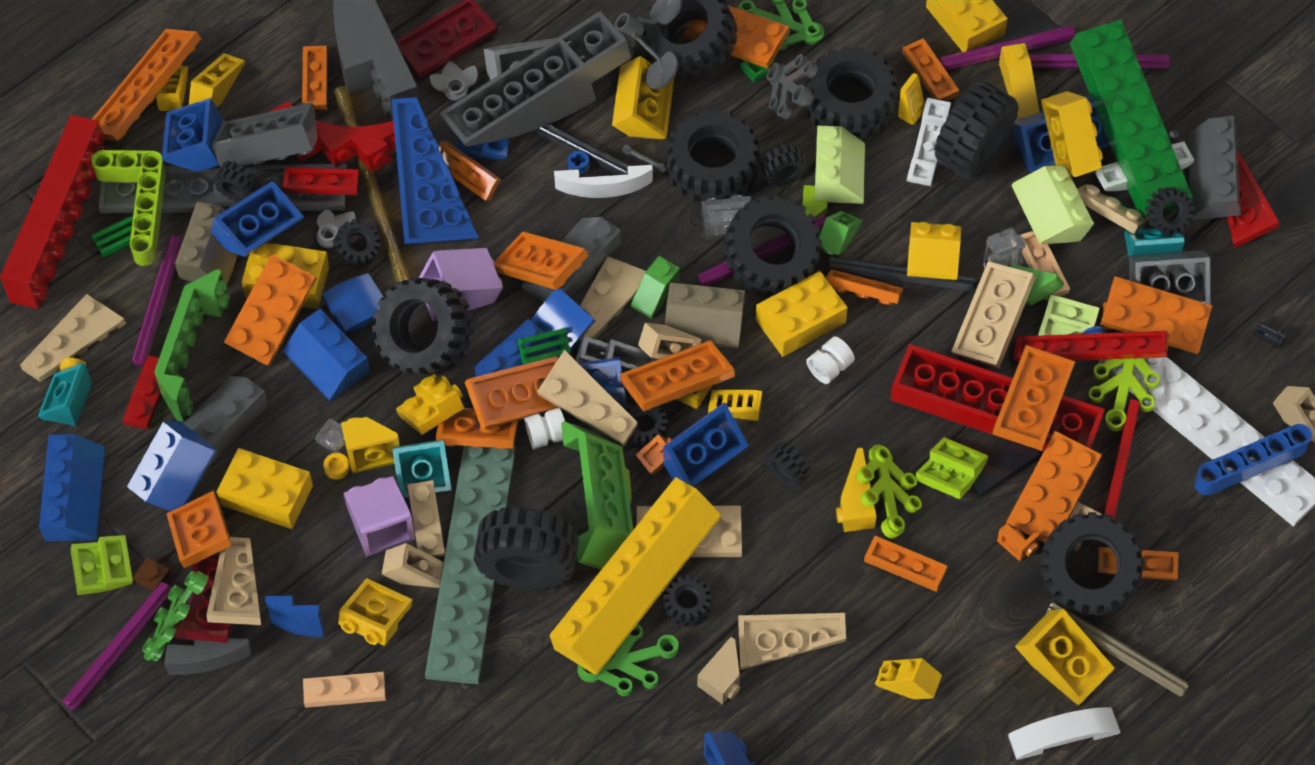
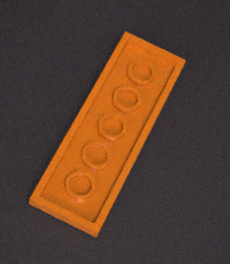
M164 30L92 118L99 121L101 131L104 133V140L119 141L126 135V131L140 118V114L147 105L153 102L159 90L168 83V79L181 67L185 58L195 50L196 45L202 39L196 31Z

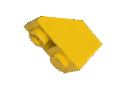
M923 658L883 661L875 685L911 699L934 698L942 675Z

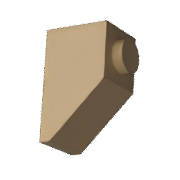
M645 322L638 346L651 358L661 359L699 345L701 339L667 325Z
M1287 386L1273 404L1283 421L1288 425L1304 424L1308 426L1312 432L1311 441L1315 443V396L1308 387Z
M405 543L386 550L382 575L400 584L440 588L444 562Z
M732 637L729 638L697 676V686L722 705L728 698L733 699L740 690L736 642Z

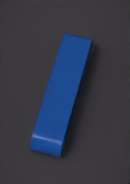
M1295 424L1204 463L1198 469L1194 481L1195 489L1202 495H1211L1302 456L1306 453L1312 439L1311 429L1304 424ZM1294 438L1300 439L1302 442H1298ZM1271 448H1276V449H1278L1280 452H1276V451L1272 450ZM1249 458H1255L1257 461H1252ZM1226 467L1233 468L1235 471H1229ZM1203 477H1209L1213 481H1207Z

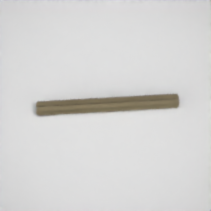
M1052 602L1048 607L1046 614L1050 610L1064 609L1093 644L1173 693L1183 696L1189 687L1188 682L1056 602Z

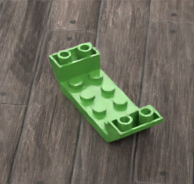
M216 269L184 286L154 371L162 398L176 420L183 423L186 417L192 413L193 401L190 400L189 388L186 387L185 380L180 374L182 368L185 369L187 367L188 351L190 347L194 346L196 340V328L202 324L203 314L221 317L223 309H227L230 301V295L226 291V281L223 279L221 270Z
M564 421L561 423L564 446L580 451L589 531L578 536L577 562L602 570L633 531L623 447L602 434Z

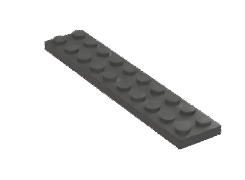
M333 164L244 165L243 167L246 169L248 167L251 169V173L257 175L256 178H259L261 180L260 183H262L261 188L273 181L283 192L285 168L347 169V164H341L338 167H335ZM165 166L166 179L161 213L193 212L197 202L221 206L226 210L237 204L235 199H228L229 196L223 195L221 193L222 190H218L216 188L217 185L214 184L213 178L219 171L220 166L199 172L179 166ZM101 181L100 213H134L137 183ZM285 194L299 211L346 210V195Z

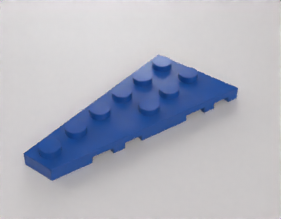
M417 97L392 99L405 246L479 240Z

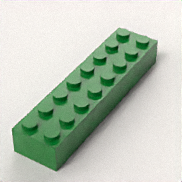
M1114 21L1076 33L1070 42V46L1115 159L1128 181L1127 189L1136 211L1140 212L1141 217L1146 219L1145 215L1149 213L1145 211V207H1150V204L1146 202L1148 199L1153 200L1151 194L1153 192L1158 193L1157 189L1175 188L1186 193L1187 197L1192 199L1193 196L1122 21ZM1168 202L1163 209V213L1175 210L1176 204Z

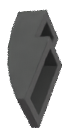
M584 336L579 343L575 358L577 363H585L619 357L622 373L658 360V358H651L640 348L612 339L609 343H605Z
M229 638L228 643L195 640L194 646L167 644L164 665L168 675L203 673L223 668L250 656L252 648L249 639Z

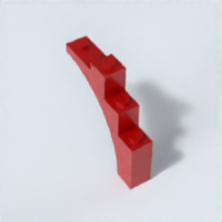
M287 101L269 112L293 106ZM316 120L317 141L313 150L305 155H294L302 162L322 151L335 167L357 156L372 173L392 161L390 153L396 150L394 122L389 121L370 126L345 127Z

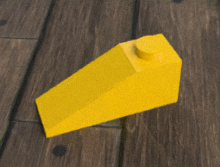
M1025 43L1001 47L999 66L1008 94L1014 97L1018 103L1017 119L1039 113L1032 66Z
M225 53L218 57L191 81L189 105L211 98L216 108L219 107L242 70L245 60Z
M857 448L841 495L840 507L836 508L837 521L843 524L844 532L875 528L876 512L874 505L867 507L861 501V495L866 490L871 489L870 482L862 484L856 477L857 471L866 466L863 448Z

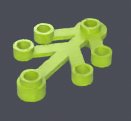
M1143 358L1110 359L1094 367L1095 378L1099 381H1104L1108 379L1111 370L1124 364L1121 373L1100 386L1092 387L1088 393L1090 401L1099 404L1104 400V395L1118 387L1114 409L1106 414L1107 427L1112 431L1124 429L1126 422L1124 410L1129 388L1138 398L1142 411L1150 412L1155 408L1153 396L1147 394L1133 375L1135 365L1143 374L1147 388L1155 389L1160 385L1159 374L1153 372ZM1100 369L1106 370V373L1103 375H1100L1097 372ZM1153 377L1156 378L1157 381L1154 383L1148 382V379ZM1095 392L1101 393V396L1098 398H1094L1092 394ZM1148 400L1151 401L1152 404L1150 406H1144L1143 402ZM1118 419L1121 423L1114 425L1112 424L1113 420Z
M874 445L869 450V463L857 471L856 477L860 483L867 484L874 478V471L877 469L880 478L871 489L866 490L861 495V501L865 506L872 507L878 502L880 493H883L887 519L882 522L881 529L885 536L895 539L903 533L905 522L898 516L894 496L904 505V508L909 513L918 511L922 503L917 496L912 495L909 497L890 478V473L899 481L900 486L907 491L917 484V479L912 473L904 474L893 463L892 455L886 447Z

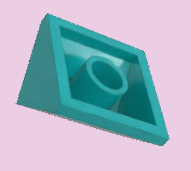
M1145 228L1133 234L1128 230H1124L1128 256L1182 252L1184 237L1179 232L1178 234H1166L1154 228Z
M80 363L54 373L38 414L39 418L72 426L77 425L92 385L85 364Z
M444 440L392 448L398 487L403 498L409 497L407 484L433 480L435 493L451 490Z

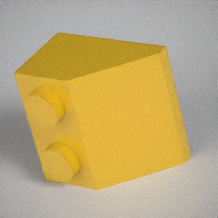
M911 222L907 276L957 280L961 226Z
M355 417L346 422H341L352 473L395 464L392 448L400 447L396 432L368 417Z

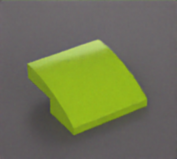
M943 437L930 450V459L916 472V479L920 483L961 499L981 473L988 460V455Z
M125 535L99 537L98 542L71 544L70 550L77 595L99 593L132 584L133 579Z

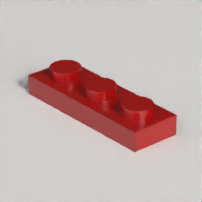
M285 168L283 192L285 194L358 195L359 169Z
M147 355L123 417L124 425L149 430L162 396L154 373L159 360L158 357Z

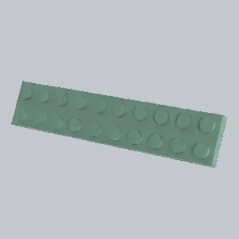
M514 445L513 449L463 447L425 671L426 679L479 685L495 580L488 579L485 574L478 570L473 559L481 520L491 511H499L501 508L507 507L516 445Z

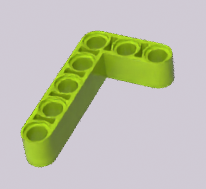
M98 151L91 159L98 180L102 182L137 183L130 248L134 261L140 266H148L155 261L166 179V169L162 156L157 151Z

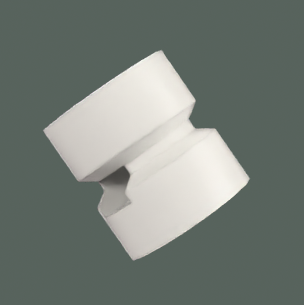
M832 337L822 346V351L818 349L807 359L806 363L811 373L819 381L828 384L839 375L840 371H844L855 361V357L849 346L842 339Z
M560 408L548 410L544 417L535 414L524 418L527 434L533 449L547 446L549 440L554 443L563 441L561 423L565 420Z

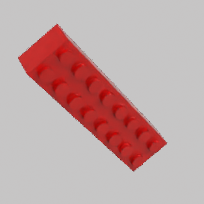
M70 115L0 276L10 303L38 309L41 301H44L47 297L49 282L55 278L58 261L64 257L67 240L73 236L75 221L81 217L84 200L89 198L93 179L97 178L91 161L92 156L98 151L108 150V146L104 141V133L101 131L99 121Z
M909 344L893 382L890 400L994 435L993 429L1013 378ZM1063 395L1042 452L1045 451L1055 431L1092 449L1105 409Z

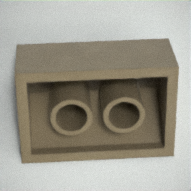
M201 202L196 203L175 262L179 279L193 282L217 269L221 270L223 279L226 281V288L228 287L238 254L227 251L211 233L214 218L226 211L223 207Z
M670 282L665 325L701 339V343L711 340L716 347L739 349L745 291Z

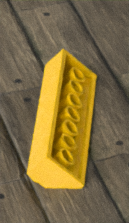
M676 477L551 632L550 638L554 650L596 676L721 518V514L696 488Z

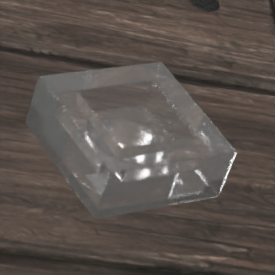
M329 418L316 435V443L338 453L345 444L341 424Z

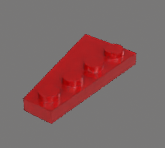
M1239 151L1241 215L1227 217L1235 248L1280 227L1279 221Z

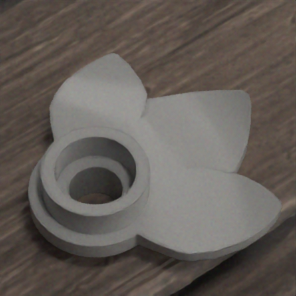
M448 61L443 68L442 74L430 75L431 85L436 90L444 92L448 99L457 101L467 95L468 88L476 83L478 73L475 66H470L462 71L455 63Z
M325 209L317 219L319 230L316 237L319 245L325 248H332L339 228L345 222L349 221L350 223L352 219H355L354 212L334 216L330 210ZM350 236L348 244L351 245L357 242L361 236Z

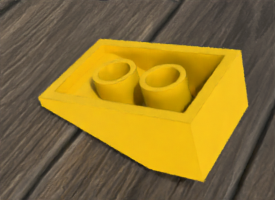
M1064 609L1050 610L1015 645L1017 650L1033 668L1077 705H1080L1115 669Z

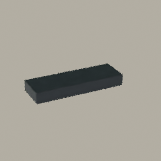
M1013 442L987 460L981 473L970 487L971 490L979 498L1037 460L1040 457V453L1035 448Z

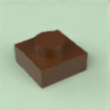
M147 557L133 576V581L153 592L160 583L166 581L171 573L169 568Z

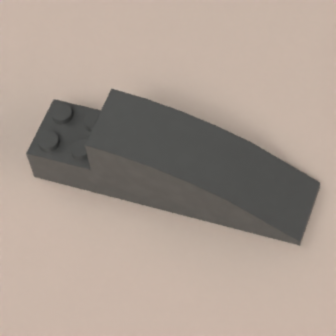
M333 0L335 35L343 78L349 96L351 97L374 89L377 98L381 97L383 100L381 105L385 115H390L393 121L392 99L417 97L419 102L418 90L376 0Z
M599 11L440 112V116L466 147L512 138L541 128L548 123L556 122L596 101L592 83L631 58L627 40Z

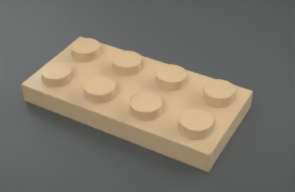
M988 261L952 348V354L1000 368L1036 276L1030 272Z
M637 506V525L652 506ZM713 506L721 514V518L690 557H742L741 506Z

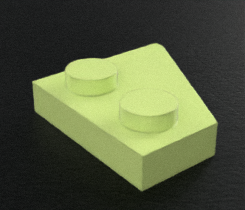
M1051 294L1038 336L1083 334L1086 329L1095 326L1099 308Z

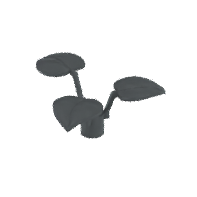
M657 0L650 11V18L652 19L642 18L639 15L634 18L628 13H622L615 22V28L627 40L631 58L623 64L632 59L637 41L657 60V62H654L649 67L646 74V83L652 89H661L674 78L678 70V58L670 51L660 58L640 38L644 31L641 22L654 25L658 21L663 25L669 23L679 13L682 0Z

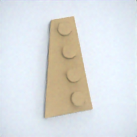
M607 256L580 305L596 321L579 339L580 341L584 336L596 339L608 327V323L623 311V307L631 299L633 300L646 271Z
M86 294L20 364L21 369L39 382H42L60 370V363L63 358H73L76 355H82L87 351V347L97 340L101 342L116 327L119 329L126 324L125 319Z
M565 350L537 391V394L623 446H625L638 426L637 421Z
M230 537L232 546L220 552L207 611V622L261 625L250 538Z
M845 613L738 616L740 670L846 641Z

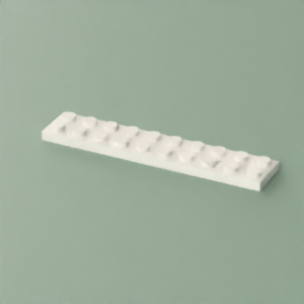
M1143 358L1152 371L1160 376V385L1155 389L1146 387L1143 374L1134 365L1133 375L1147 394L1153 396L1155 400L1153 411L1212 460L1265 438L1169 358ZM1107 359V360H1099V363H1098V364H1100V363H1105V362H1107V361L1110 360V359ZM1124 364L1111 370L1110 375L1114 377L1121 373ZM1153 377L1148 379V382L1154 383L1157 381V379ZM1148 400L1143 402L1147 406H1150L1152 404V402ZM1271 448L1272 450H1274V451H1276V452H1280V451H1279L1278 449H1276V448ZM1249 458L1252 461H1257L1255 458ZM1293 460L1240 482L1293 527L1315 506V478ZM1226 467L1229 471H1235L1233 468Z

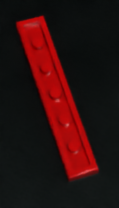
M1167 331L1016 336L1014 360L1015 363L1020 362L1026 345L1072 361L1165 358L1168 354L1169 335Z
M1130 399L1126 414V422L1121 436L1104 512L1111 515L1113 520L1116 515L1140 407L1139 401ZM1098 541V543H1097V544H1099V545L1107 546V545H1105L1104 543L1099 542V541Z

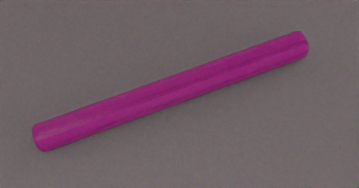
M1066 26L941 57L939 61L947 71L1000 58L1001 47L1025 43L1028 51L1072 40L1075 36V30L1073 26Z
M1029 54L1032 68H1079L1074 54ZM1135 54L1141 69L1169 68L1170 57L1167 54Z
M826 215L815 218L816 220L813 225L814 227L819 226L820 232L826 221ZM784 233L752 250L757 257L764 260L793 246L790 237ZM726 261L699 274L698 281L701 286L708 287L735 274V271L728 270Z
M172 235L169 237L133 354L132 361L136 366H144L153 344L176 268L175 262L183 242L179 236Z
M162 582L157 586L63 699L66 707L76 710L168 599L169 592L172 589L168 584Z

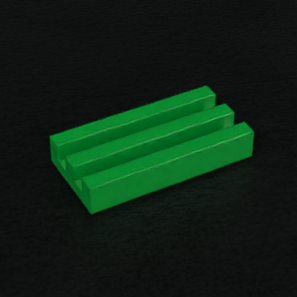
M133 216L91 235L103 258L130 245L131 235L125 236L131 233ZM114 241H117V242H115V243H113V244H111V245H109V246L103 248V246H105V245H107V244H110V243H112V242H114Z
M559 328L517 339L522 364L559 356L564 350L570 353V347H567L569 340L565 337V333H567L566 328ZM555 335L559 337L558 340L525 348V343ZM557 345L561 346V349L527 357V353Z

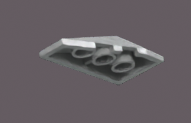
M557 38L485 48L486 69L490 80Z

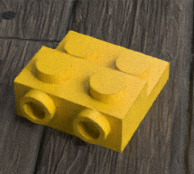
M434 374L424 378L421 383L413 387L416 392L415 397L407 399L396 408L399 417L423 435L464 409L461 402L463 395L455 384L453 386L450 385L444 375L437 377Z
M366 578L340 609L338 624L341 625V628L346 633L352 634L356 632L364 636L369 644L376 645L379 643L385 646L397 631L399 621L411 608L413 599Z

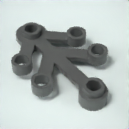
M799 54L796 59L787 65L774 63L769 68L767 80L773 85L769 108L777 112V116L786 120L792 114L793 108L788 105L790 92L793 94L792 102L799 106H809L812 103L814 94L811 89L804 85H798L795 82L804 76L814 77L818 66L810 62L806 56ZM794 69H798L797 71L788 76V74L792 72ZM781 84H782V91H781V98H780V97H779V94H780V89H781Z

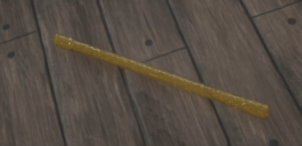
M345 86L336 88L334 94L346 127L359 126L348 88ZM356 156L392 265L396 284L402 280H409L410 276L403 262L374 171L371 173Z

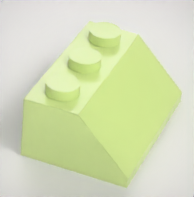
M817 126L814 200L863 204L865 143L843 127Z
M1065 165L1044 166L1012 184V188L1040 245L1080 242L1094 223Z

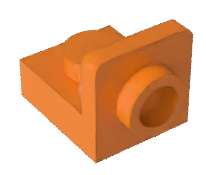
M658 434L636 454L650 474L655 475L664 467L663 446L673 440L670 437L666 439Z
M1006 523L999 529L997 542L1017 560L1021 561L1026 556L1031 557L1038 550L1040 534L1035 531L1025 540L1023 534L1018 529L1012 528Z

